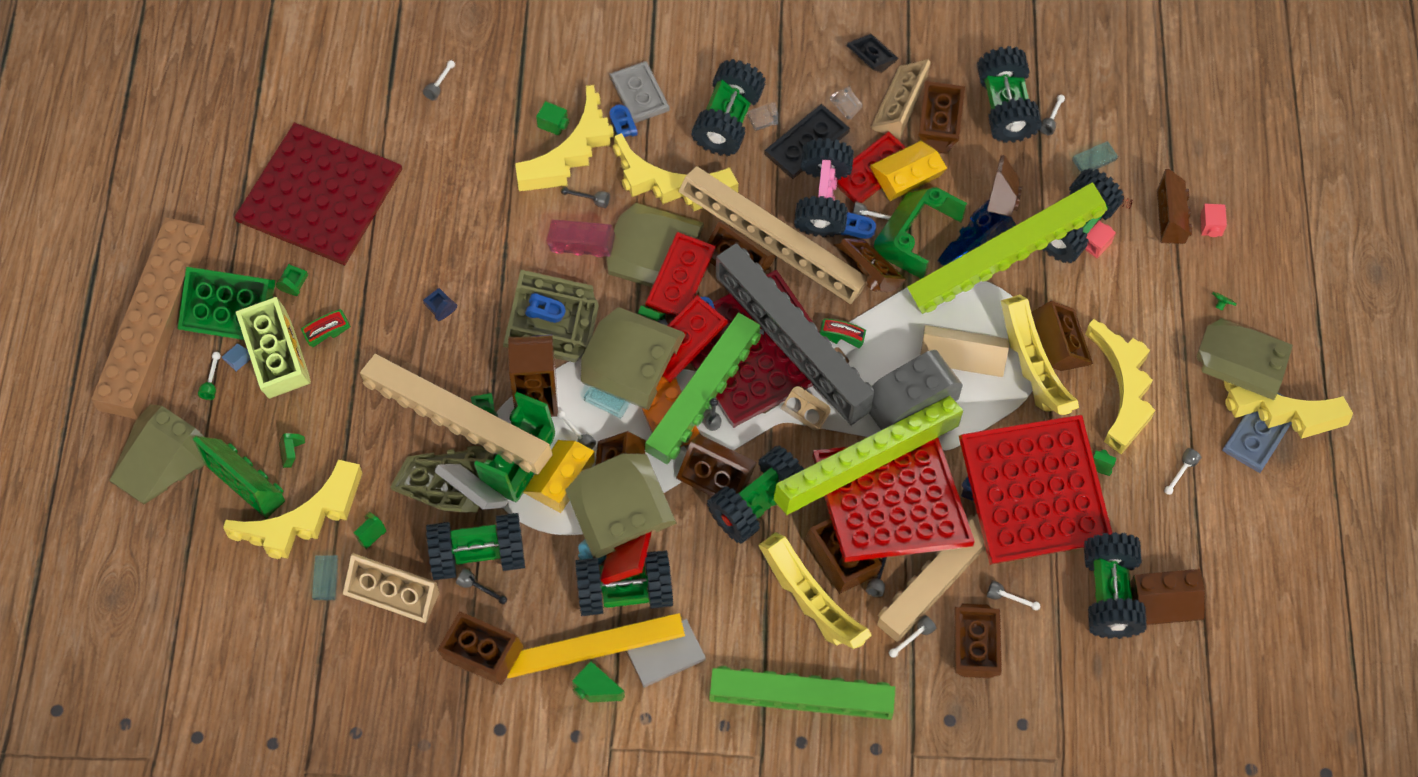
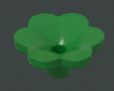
M1212 292V295L1218 299L1215 306L1217 309L1223 311L1226 304L1236 306L1237 303L1222 294Z

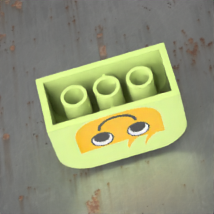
M277 297L236 311L260 389L269 399L311 384L292 322L286 309Z

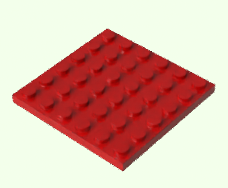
M1082 415L961 434L959 436L990 565L1084 548L1085 540L1088 541L1090 537L1094 538V535L1101 536L1103 535L1102 533L1112 534Z
M938 437L824 496L844 562L973 547L975 543ZM848 447L813 450L814 464Z

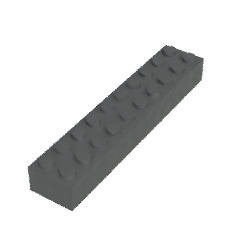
M736 243L718 255L716 258V278L749 315L760 324V327L841 416L852 426L871 412L874 397L873 387L860 378L856 368L849 366L843 354L839 351L837 352L832 347L830 340L825 336L823 337L818 332L816 325L804 317L802 310L790 302L789 296L777 288L776 282L771 277L768 278L765 275L760 264L754 263L747 250L741 248Z

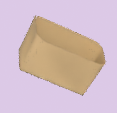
M794 387L780 408L814 431L822 427L831 411L829 405L801 387ZM794 397L800 400L801 409L798 412H793L787 408L786 403L790 398ZM809 409H814L819 414V420L815 424L810 423L804 417L805 412Z

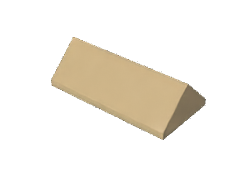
M929 60L899 66L871 126L873 130L884 134L889 131L894 137L900 139L925 85V81H927L931 63Z
M925 325L920 355L930 350H937L951 369L1003 377L1009 343L1007 338Z
M353 553L349 563L343 595L426 623L439 596L437 583Z

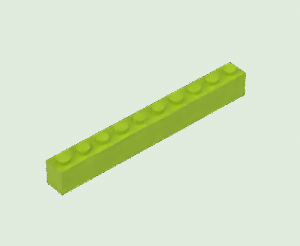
M1092 182L907 288L922 314L932 312L941 303L949 302L957 294L971 290L975 284L989 280L998 271L1007 270L1014 262L1022 261L1029 257L1030 253L1044 249L1053 240L1062 239L1069 231L1083 227L1087 221L1093 218L1101 217L1107 211L1106 203Z
M948 396L777 483L774 501L788 515L959 427L963 409L951 396Z

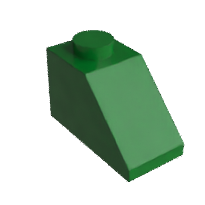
M592 662L572 680L574 694L581 700L585 698L589 703L622 701L625 698L624 690Z

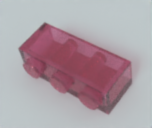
M552 220L546 241L550 251L557 254L573 253L579 256L585 254L595 257H610L615 233L611 224Z

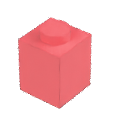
M1204 204L1200 213L1202 235L1210 237L1223 235L1227 227L1226 207L1224 204Z
M1099 221L1087 234L1086 238L1089 242L1085 250L1098 259L1111 245L1116 232L1109 225Z

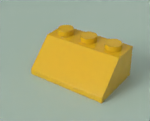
M922 141L870 166L889 201L940 177L947 169L938 151Z
M557 440L551 449L553 455L540 473L533 476L523 491L524 494L562 513L569 502L566 488L582 471L591 468L595 462L594 450L577 441Z

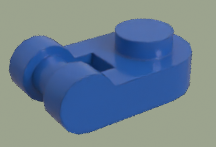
M624 105L612 107L610 110V121L615 134L619 135L622 133L624 137L630 135L631 137L637 136V128L628 108ZM627 124L628 128H625V129H622V128H621V126Z
M847 212L846 229L840 235H851L868 239L875 234L876 224L869 217Z
M539 294L530 295V306L526 308L525 312L528 317H537L553 323L563 319L566 309L561 302ZM538 306H544V309L538 308Z

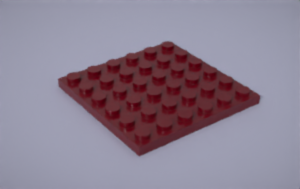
M294 122L234 218L238 223L345 266L403 168L401 164Z
M775 270L767 274L768 278L771 277L776 282L777 288L789 296L790 302L802 310L804 317L809 322H813L779 272ZM731 294L713 302L715 310L728 320V324L690 362L696 371L738 313L756 322ZM765 331L764 335L761 334L756 345L752 344L750 347V353L746 360L740 361L738 364L739 368L734 377L728 378L725 390L721 394L718 393L715 397L718 400L719 407L733 428L785 401L794 387H801L806 390L813 386L810 380Z

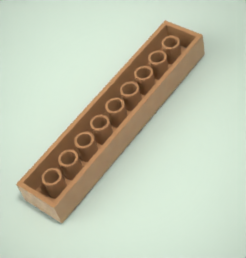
M165 217L91 400L97 411L137 419L140 416L180 315L186 267H199L210 239L204 225Z

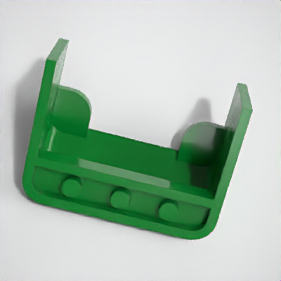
M935 187L908 192L874 241L873 246L888 262L920 279L926 277L929 261L912 252L915 246V239L907 231L925 204L960 223L964 219L967 206L966 202Z
M516 392L514 396L518 406L510 414L511 424L547 442L551 446L555 437V427L548 405ZM499 454L496 455L493 461L488 459L486 462L481 463L476 460L474 463L480 480L513 502L519 501L524 493L523 491L535 474L531 471H524L514 462L509 463L505 461Z

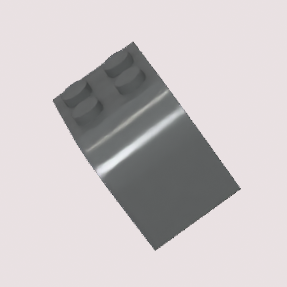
M930 350L886 374L872 385L874 397L869 414L878 427L883 430L948 396H951L955 401L959 400L963 384L937 350Z

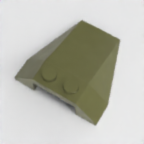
M150 404L136 419L109 481L144 505L168 490L167 487L173 483L185 479L187 474L195 469L199 470L204 467L205 464L193 441L195 436H204L195 427L165 407Z
M469 446L465 451L455 452L454 449L447 450V454L435 455L432 452L408 456L390 488L395 492L440 510L477 512L479 506L436 474L435 469L439 464H461L479 478L474 466L475 461L477 460L481 463L486 462L488 459L493 461L494 454L488 452L483 446Z

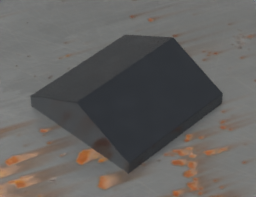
M872 34L850 41L846 45L871 69L880 73L898 60V57Z

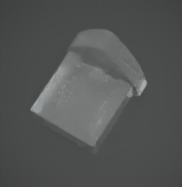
M849 86L830 96V101L837 106L847 120L852 119L864 106Z
M771 101L764 106L747 111V117L755 131L778 124V111L775 102Z

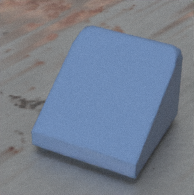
M238 343L222 356V359L235 371H238L251 359L248 350Z

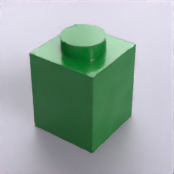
M547 101L544 102L536 116L538 128L558 136L569 124L567 109Z

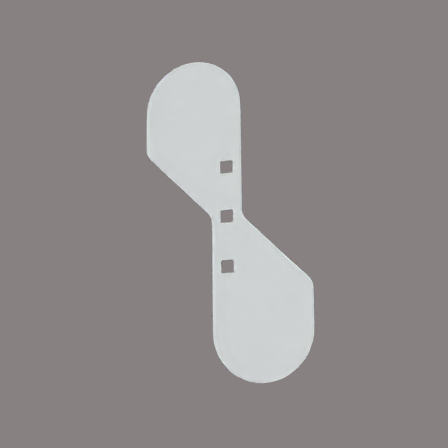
M981 281L975 284L971 290L957 294L953 300L941 303L934 311L922 314L906 287L848 322L866 330L864 343L860 349L843 340H840L838 344L833 342L831 344L833 348L839 347L849 360V366L856 368L860 378L872 386L886 374L920 356L925 325L1008 339L1001 300L1013 296L1000 287L986 281ZM1010 345L1003 377L952 369L963 384L959 400L955 401L963 409V414L959 427L938 437L942 449L951 450L960 446L959 436L961 434L984 431L1015 411L1032 393L1031 382L1022 375L1019 355L1010 348ZM582 356L576 363L567 362L556 369L558 411L563 410L566 413V417L581 434H589L596 440V445L592 449L594 450L595 460L597 444L600 440L626 431L646 441L651 436V430L641 407L596 390L581 382ZM683 369L676 379L681 391H683L696 371ZM814 385L806 389L807 392L829 405L831 409L821 429L865 437L881 431L869 413L851 426ZM510 397L497 411L498 418L510 424V414L514 409L513 397ZM793 397L787 401L786 406L793 412H798L801 409V402ZM783 401L770 411L761 413L734 428L719 405H717L715 412L721 417L720 428L711 431L705 427L704 418L711 412V409H707L697 429L702 436L734 451L775 425L781 423L806 425L780 409L785 402ZM809 409L805 412L804 417L812 424L818 422L819 414L816 410ZM551 417L555 427V437L550 446L551 449L557 440L577 441L579 437L563 419ZM684 446L680 447L679 455L675 460L671 459L668 465L645 452L663 493L682 483L676 477L687 452ZM523 493L518 502L508 500L509 502L503 508L508 514L518 513L521 523L541 532L556 535L583 534L570 500L562 513H559Z

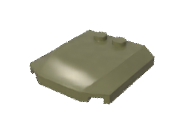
M633 204L619 216L605 250L608 274L653 287L676 232L699 240L704 223L642 204Z
M520 270L503 347L508 348V337L553 335L555 358L576 363L584 354L593 336L599 308L593 293V286ZM539 294L561 302L566 309L563 319L553 323L537 317H528L525 312L526 308L530 306V295ZM539 305L538 308L544 309V306Z
M617 307L599 322L581 358V382L596 390L649 410L658 392L656 387L673 353H677L685 334L672 327Z
M1221 318L1207 326L1196 357L1203 365L1201 368L1203 373L1275 400L1283 381L1293 345Z
M647 454L618 455L582 471L566 488V493L593 558H600L615 551L614 547L655 530L659 532L677 524Z

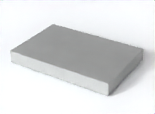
M646 61L610 74V79L623 105L630 111L634 123L670 111V107Z
M439 464L435 469L436 474L482 509L505 508L509 502L461 464Z
M687 619L682 620L685 637L626 650L644 688L706 660Z

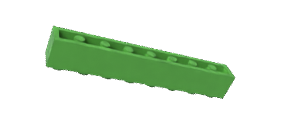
M740 313L736 315L646 441V453L667 465L671 459L675 460L681 450L680 446L683 442L687 443L689 441L692 429L695 425L698 427L701 424L704 412L707 409H711L710 399L715 398L718 393L721 394L725 390L728 378L734 377L739 368L738 364L740 361L746 360L752 344L756 345L760 340V324Z
M719 666L712 669L710 701L892 720L895 686H890L889 683L885 682L867 684L864 680L847 682L842 678L827 680L816 675H811L807 678L799 677L795 673L777 675L773 671L758 673L747 668L738 671L731 670V668L726 666Z

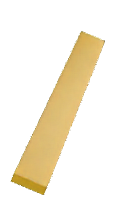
M680 613L522 650L507 678L685 637Z

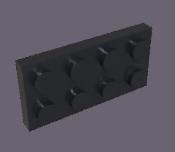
M821 103L766 148L764 155L789 177L794 179L803 171L801 160L803 146L806 142L810 143V140L813 139L817 141L818 138L823 140L830 138L831 141L835 139L840 141L850 132V127Z

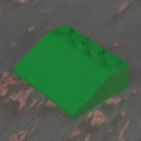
M186 267L178 330L244 340L236 311L272 299L276 280Z
M199 436L193 438L205 466L266 520L285 502L282 494L284 492L283 489L276 483L272 485L268 481V476L262 470L256 471L252 467L253 463L247 457L241 458L237 454L238 450L231 443L225 444L221 439Z

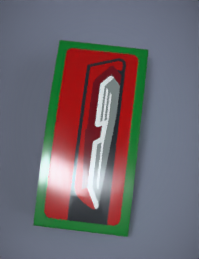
M339 309L302 327L301 331L308 345L315 347L329 336L335 338L351 326L343 310Z
M824 318L819 333L835 344L843 340L860 349L864 343L866 330L845 321Z

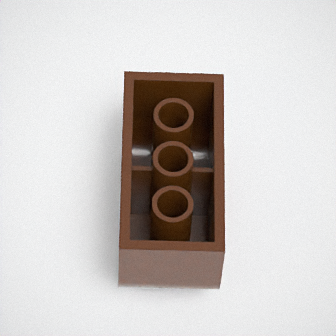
M553 335L508 337L509 374L514 409L518 406L514 396L518 392L546 403L551 417H558Z

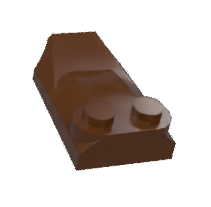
M925 81L919 137L922 142L937 150L938 153L947 154L959 141L965 86Z
M844 238L841 243L833 245L853 258L858 268L866 276L867 286L872 291L893 292L906 281V278L866 240Z
M962 603L960 607H955V673L962 677L972 678L1000 676L1002 673L1000 609H993L986 604Z

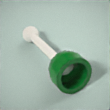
M219 352L212 354L213 362L208 382L201 384L198 390V396L204 400H213L216 395V387L212 380L217 360L221 357Z

